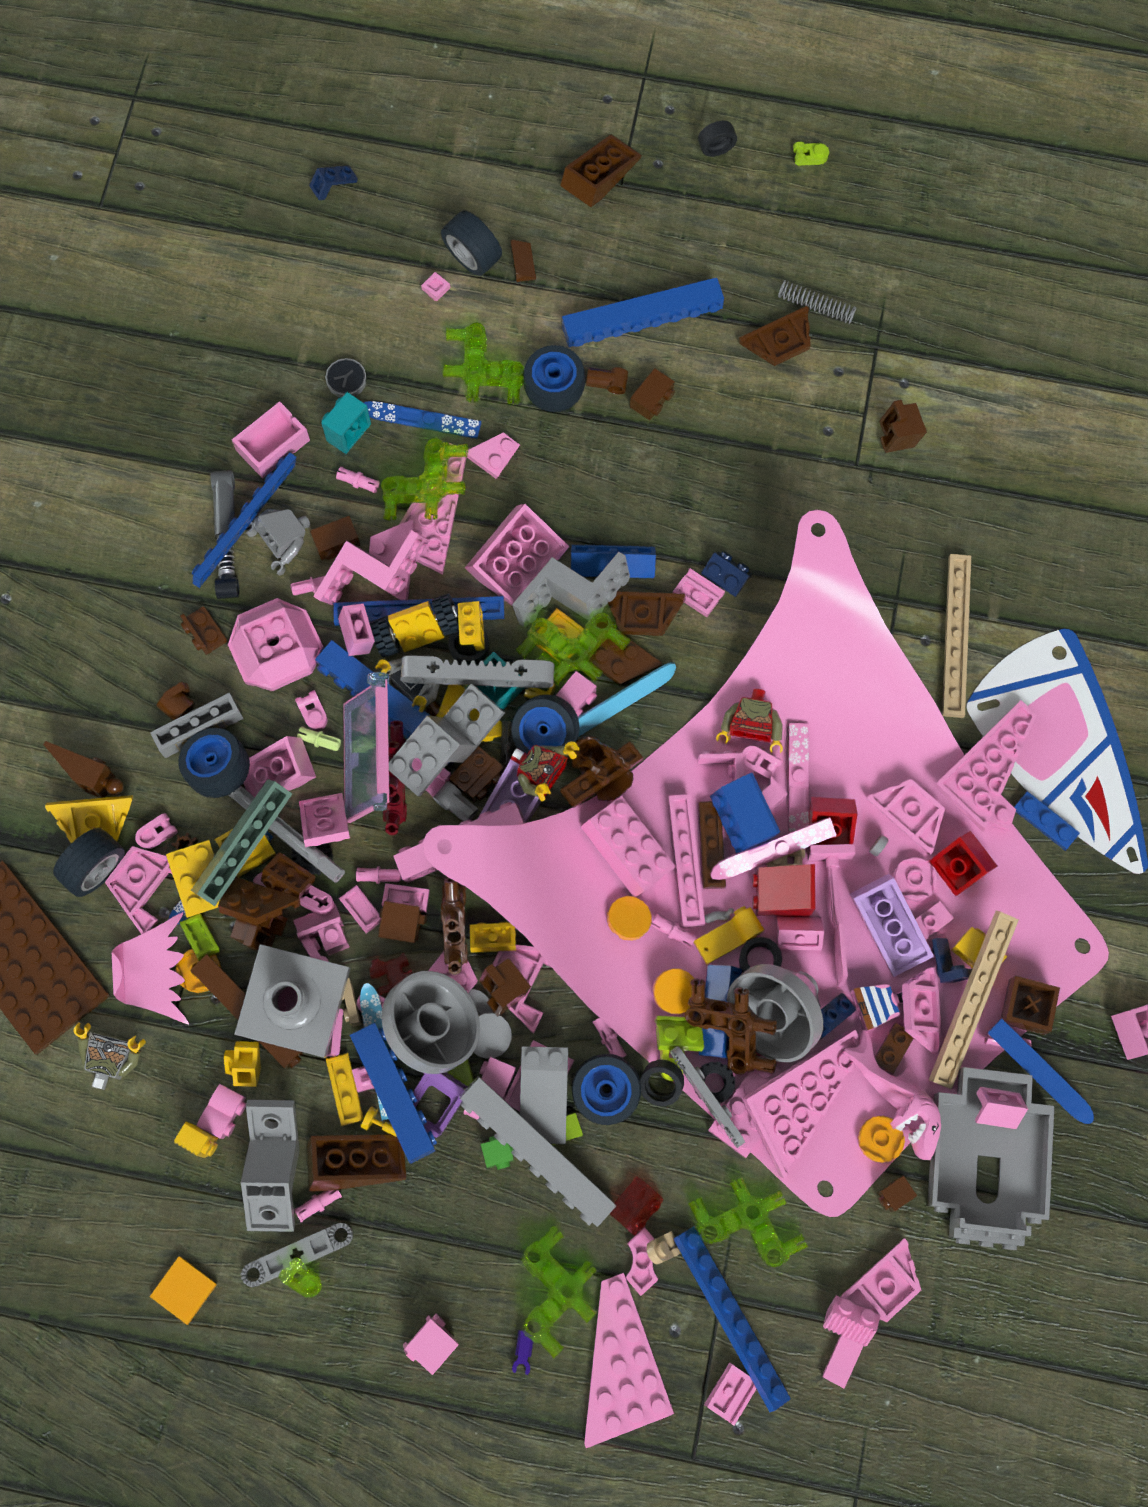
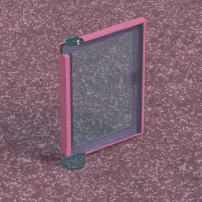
M374 672L368 674L367 683L371 686L343 704L344 805L347 823H351L374 810H387V803H389L387 684L390 680L387 673Z

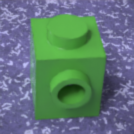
M492 1136L489 1137L490 1142L481 1144L487 1168L496 1166L497 1170L510 1167V1162L514 1161L513 1154L511 1153L513 1148L508 1143L503 1146Z

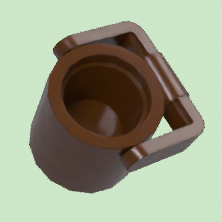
M182 681L164 692L156 705L172 721L190 713L195 706V702L187 696L190 693L189 685Z

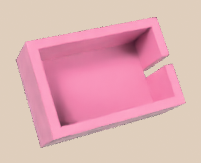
M278 402L232 439L236 451L262 479L276 468L278 461L282 457L285 458L289 452L294 454L310 441L307 429L292 416L291 412L281 402Z

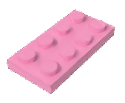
M776 1066L774 1074L757 1070L749 1072L726 1104V1107L732 1114L731 1121L745 1140L743 1145L736 1148L717 1120L714 1121L708 1131L741 1156L747 1158L761 1137L742 1098L784 1071Z

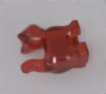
M402 953L398 958L390 959L386 962L379 959L372 960L369 968L371 979L380 978L386 974L389 983L377 989L378 995L381 996L383 993H389L395 985L413 974L412 969L407 972L402 970L403 967L409 965L405 953Z

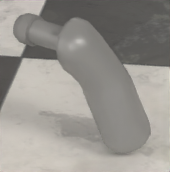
M730 908L727 912L714 911L704 916L705 922L728 920L734 909Z

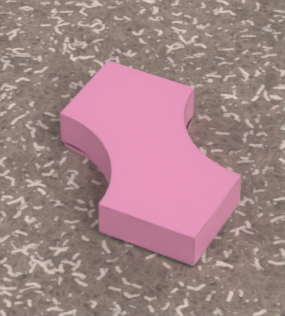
M645 1227L627 1243L632 1251L633 1263L630 1272L625 1278L640 1296L658 1281L653 1271V1262L650 1260L646 1249L647 1243L654 1240V1238Z

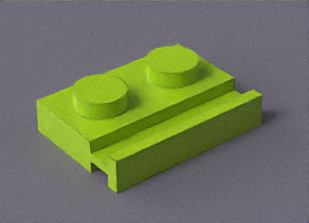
M656 1017L658 1050H672L678 1046L682 1051H703L702 1028L690 1025L685 1017Z

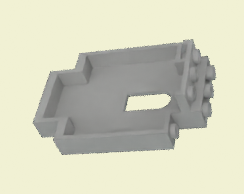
M963 1067L958 1072L957 1094L942 1092L934 1094V1103L938 1107L941 1118V1130L935 1152L930 1160L927 1206L934 1207V1212L948 1213V1209H950L949 1238H956V1243L970 1245V1240L979 1241V1246L993 1248V1244L997 1243L1002 1244V1249L1017 1250V1246L1025 1245V1236H1031L1032 1226H1025L1026 1218L1027 1223L1042 1224V1220H1049L1054 1106L1031 1103L1033 1075ZM980 1087L1021 1094L1028 1110L1017 1129L976 1123L975 1118L982 1108V1104L976 1094ZM978 1155L1000 1158L998 1195L996 1200L990 1204L981 1202L976 1195Z

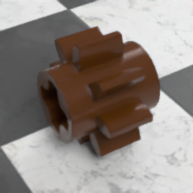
M187 832L182 837L177 835L176 843L171 845L179 850L184 848V844L187 843L188 846L198 843L199 840L196 837L191 839V835Z

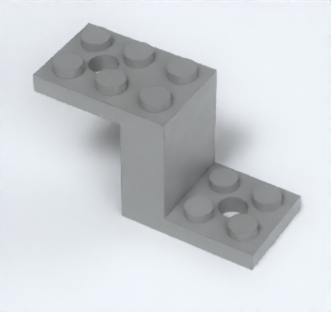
M618 552L593 583L552 557L512 604L519 624L526 628L529 623L534 622L538 612L549 604L551 597L589 622H592L595 617L598 618L602 614L605 605L615 598L619 588L625 586L629 581L630 574L626 556Z
M470 684L444 717L428 715L390 760L389 771L413 793L421 796L448 762L463 763L473 753L505 714V711L474 684ZM476 708L480 716L478 720L472 721L469 714L472 709ZM416 758L422 762V767L418 771L412 768V762Z
M247 1100L246 1112L250 1142L241 1179L247 1231L294 1232L295 1219L292 1188L299 1156L295 1101ZM269 1119H274L276 1122H271Z

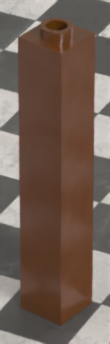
M206 954L190 971L239 1020L246 993ZM259 1041L285 1069L289 1066L294 1068L302 1060L300 1056L303 1052Z

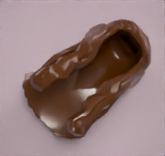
M583 736L575 742L580 750H574L577 756L575 759H572V767L579 770L582 774L590 769L598 782L605 786L595 793L599 801L615 800L632 786L634 775L629 771L632 765L630 762H626L615 749L602 743L594 736ZM606 757L610 758L613 763L619 765L623 770H628L608 785L609 779L604 774L603 768L598 765Z

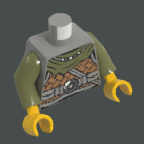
M80 1022L74 1027V1033L78 1036V1050L82 1065L85 1066L86 1071L95 1073L91 1087L105 1090L109 1077L120 1080L122 1076L129 1074L138 1065L141 1054L140 1048L146 1043L144 1039L137 1044L135 1041L136 1035L128 1042L91 1032L88 1035L87 1033L91 1029L89 1023L85 1025V1030L80 1028Z

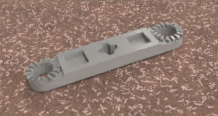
M676 1046L670 1051L671 1056L675 1059L674 1061H678L677 1065L683 1070L682 1072L721 1128L725 1130L731 1142L736 1148H739L745 1143V1140L731 1121V1112L725 1105L721 1107L703 1081L705 1076L698 1066L694 1068L683 1051Z
M338 1223L248 1263L242 1269L241 1279L249 1287L264 1284L349 1245L353 1239V1230L345 1223ZM339 1228H344L348 1233V1237L344 1242H338L335 1239V1232ZM295 1248L298 1251L303 1250L304 1253L301 1255V1261L299 1262L297 1259L291 1258ZM253 1267L260 1271V1277L255 1282L250 1281L247 1277L249 1269Z

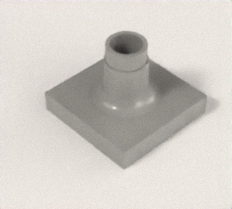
M260 944L234 1035L326 1058L351 968ZM291 986L297 992L298 1001L293 1009L283 1012L278 1007V997L284 988Z

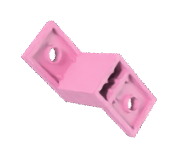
M411 530L390 566L358 546L346 541L313 597L327 604L334 605V603L340 600L342 596L341 591L344 586L348 585L352 580L353 571L385 591L397 595L398 592L400 593L406 585L405 580L408 575L415 571L417 567L416 562L420 555L423 556L427 551L429 540Z

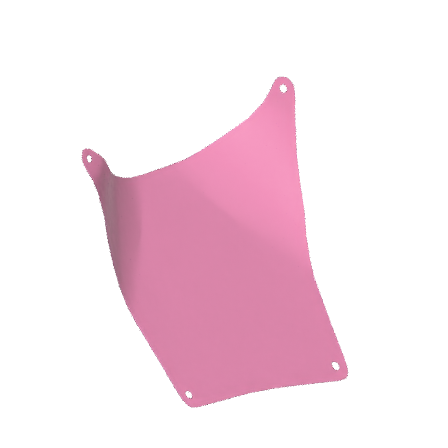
M809 511L802 516L798 525L791 570L780 600L750 650L712 700L683 728L631 771L634 775L632 786L622 796L675 865L668 796L691 794L704 916L714 911L727 912L730 908H733L734 912L743 906L746 909L752 908L753 896H756V887L752 886L753 874H756L759 867H767L766 864L726 878V888L703 889L698 803L712 801L710 795L722 786L732 782V777L730 778L728 774V767L731 763L697 764V758L705 751H715V754H724L725 751L735 750L737 753H742L746 747L757 746L783 761L780 767L777 766L774 772V779L788 795L771 812L780 830L779 834L770 839L773 840L789 833V723L809 724V809L811 797L855 799L858 812L853 842L856 853L852 860H839L838 868L848 972L846 981L842 987H837L833 940L835 927L832 921L829 874L826 868V861H808V851H810L808 847L803 848L805 850L803 865L815 864V910L810 917H821L824 928L823 949H780L783 959L782 968L796 972H806L814 978L818 985V998L821 1009L841 993L854 1005L850 992L855 988L889 984L893 993L902 991V984L927 967L937 966L934 955L929 960L894 977L857 910L850 893L887 874L893 877L897 865L906 858L920 857L927 861L931 860L960 836L971 831L998 867L958 896L953 894L937 872V887L932 895L921 901L906 900L915 919L939 901L942 902L954 919L926 939V942L933 953L932 939L947 938L953 966L964 965L967 969L972 968L954 954L951 949L971 927L978 928L987 934L996 910L1019 919L1005 953L1007 958L1000 966L960 1069L963 1067L984 1069L1004 1051L1002 1047L985 1044L984 1038L993 1039L985 1035V1033L1001 1019L1009 979L1019 976L1060 987L1058 1006L1104 967L1108 961V948L1099 930L1058 882L1013 824L1008 832L991 825H987L986 829L982 831L934 786L964 756V753L953 737L935 701L886 627L858 571L847 539L839 523L833 515L826 511ZM821 523L824 525L825 534L821 537L814 536L811 532L813 524ZM753 689L764 690L766 692L764 701L771 702L772 708L777 710L783 724L782 740H780L783 745L781 753L779 745H774L771 753L769 742L731 736L729 742L725 744V735H720L718 742L716 740L717 734L722 731L721 724L725 712L734 703L740 702L742 697L751 698ZM764 759L761 766L767 768L770 762ZM744 764L745 775L753 773L760 789L769 784L770 779ZM910 779L916 782L945 808L933 853L930 855L874 806L867 797ZM597 796L575 808L520 825H442L432 828L426 834L423 841V849L427 860L444 875L466 886L489 903L517 928L578 997L648 1062L660 1059V1050L657 1047L656 1017H685V1012L670 1014L663 1011L656 1004L653 992L656 978L663 971L682 969L689 972L694 979H699L700 984L701 979L706 983L708 965H726L740 968L739 956L745 944L707 965L694 943L688 948L673 938H667L666 934L650 926L644 936L633 941L623 940L610 930L607 923V913L612 903L618 898L632 896V894L581 826L615 800L599 801ZM722 825L725 859L735 855L736 852ZM883 834L889 841L878 856H874L869 850L879 836ZM441 839H447L451 842L452 849L448 854H441L438 851L437 843ZM788 857L787 864H794V858ZM675 866V868L636 896V898L642 900L649 907L652 921L656 914L659 913L669 921L679 923V926L682 927ZM732 913L728 920L705 922L704 926L682 928L696 935V940L730 921L735 915ZM757 916L765 929L757 937L771 939L777 944V916ZM1083 938L1090 944V951L1088 953L1082 954L1076 950L1075 941L1077 939ZM755 947L748 953L747 961L750 967L759 964L773 965L774 958L771 951L767 948ZM938 977L942 1045L968 980L956 983H940V978ZM903 1005L898 1006L899 1016L867 1032L871 1038L874 1057L893 1024L897 1023L904 1027ZM857 1011L823 1037L804 1057L793 1062L776 1061V1066L782 1071L789 1069L849 1029H855L860 1038L863 1029ZM1010 1026L1020 1037L1027 1032V1030ZM913 1039L892 1076H899L906 1067L910 1066L917 1077L920 1089L930 1096L933 1101L934 1094L938 1092L957 1094L958 1075L952 1089L929 1080L939 1054L931 1053L916 1039ZM685 1051L686 1057L694 1068L697 1066L700 1068L709 1062H721V1064L728 1066V1059L701 1056L699 1051ZM856 1065L851 1072L847 1073L841 1083L842 1088L834 1101L829 1104L825 1116L822 1115L815 1126L814 1134L807 1145L803 1147L798 1160H794L787 1172L789 1174L787 1177L782 1178L779 1176L761 1138L751 1151L758 1160L813 1210L828 1217H838L850 1209L894 1161L884 1163L871 1161L863 1154L859 1147L858 1134L865 1121L877 1116H886L894 1119L897 1110L873 1087ZM748 1071L742 1075L733 1073V1076H735V1089L726 1101L720 1103L721 1107L723 1105L726 1106L748 1075ZM712 1073L705 1078V1084L711 1092L716 1093L722 1090L724 1081L720 1075ZM684 1075L683 1091L715 1119ZM907 1128L902 1130L905 1137L903 1150L911 1143L908 1139L911 1132ZM822 1180L830 1182L833 1186V1194L829 1197H823L817 1190V1185Z

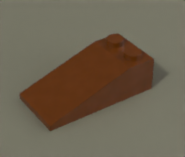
M610 134L565 167L560 186L589 207H592L608 194L641 159L642 155Z
M391 1134L311 1136L307 1144L309 1191H332L406 1180L404 1151L398 1138Z

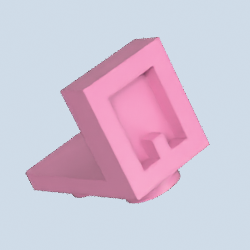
M735 750L725 751L724 754H715V751H705L697 758V764L731 763L728 767V774L730 778L732 777V782L745 776L743 753H737Z

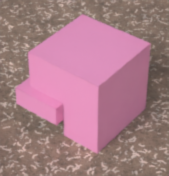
M437 1313L432 1318L428 1315L426 1317L427 1322L409 1343L405 1342L403 1344L406 1356L412 1361L417 1360L432 1375L459 1345L455 1337L444 1328L446 1323Z

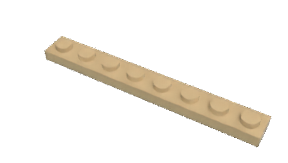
M950 554L948 558L942 716L964 718L971 577V556Z
M995 911L929 1077L930 1081L952 1089L1019 919L1003 912Z

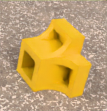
M236 1041L234 1050H225V1074L233 1076V1086L257 1087L261 1071L259 1042Z

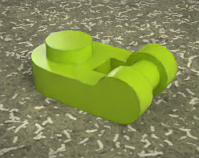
M796 142L793 145L794 153H796L794 157L796 165H820L828 160L829 149L822 143L805 144L804 142Z

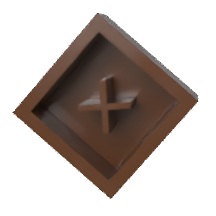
M1014 976L1008 982L1001 1018L1009 1026L1042 1035L1052 1032L1060 987Z

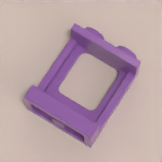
M447 1072L440 1074L424 1073V1076L413 1092L417 1102L413 1103L415 1108L429 1086H434L450 1097L451 1102L438 1123L433 1124L426 1119L427 1123L423 1124L426 1132L431 1131L436 1138L442 1135L462 1102L459 1096L468 1087Z

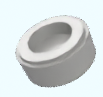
M883 834L880 835L869 852L874 856H878L887 845L888 838Z

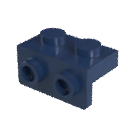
M725 551L714 552L701 574L734 597H737L747 580L753 575L749 572L750 568L741 562L739 564L732 560L733 557Z

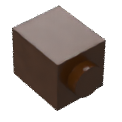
M904 1176L898 1177L877 1192L880 1196L878 1198L879 1203L885 1210L889 1209L890 1212H895L917 1197V1194Z

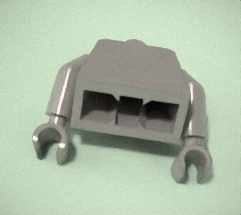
M267 509L254 518V522H251L246 530L248 531L246 534L249 537H253L258 532L277 559L281 558L280 561H274L271 564L272 570L279 565L281 566V569L277 572V575L280 576L285 573L284 565L286 563L289 564L304 543L305 529L310 527V522L306 516L296 518L289 509Z

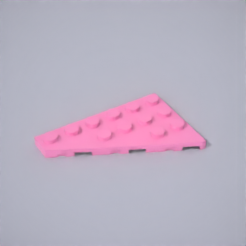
M849 1029L742 1098L773 1164L782 1178L789 1175L787 1172L794 1160H798L803 1147L807 1145L814 1134L815 1126L822 1115L825 1116L829 1104L834 1101L842 1088L841 1083L847 1073L851 1072L855 1066L853 1061L844 1054L845 1048H854L859 1045L860 1038L855 1029Z
M624 1273L601 1281L584 1441L586 1448L674 1414Z

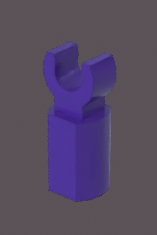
M518 1331L515 1352L518 1359L513 1364V1373H516L519 1364H524L526 1367L525 1375L529 1374L530 1364L528 1357L532 1355L535 1332Z

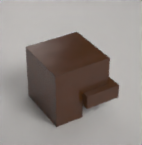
M896 400L879 420L884 433L880 440L885 453L914 448L927 433L916 403L903 405L902 400Z
M386 900L384 901L383 908L380 909L379 917L381 918L378 937L414 943L419 939L421 924H426L427 914H421L422 906Z
M279 915L259 925H254L236 918L230 937L258 953L260 944L272 947L275 936H282L287 919Z
M509 958L497 967L493 964L486 967L479 980L492 997L486 1003L497 1017L524 998L531 988L530 984Z

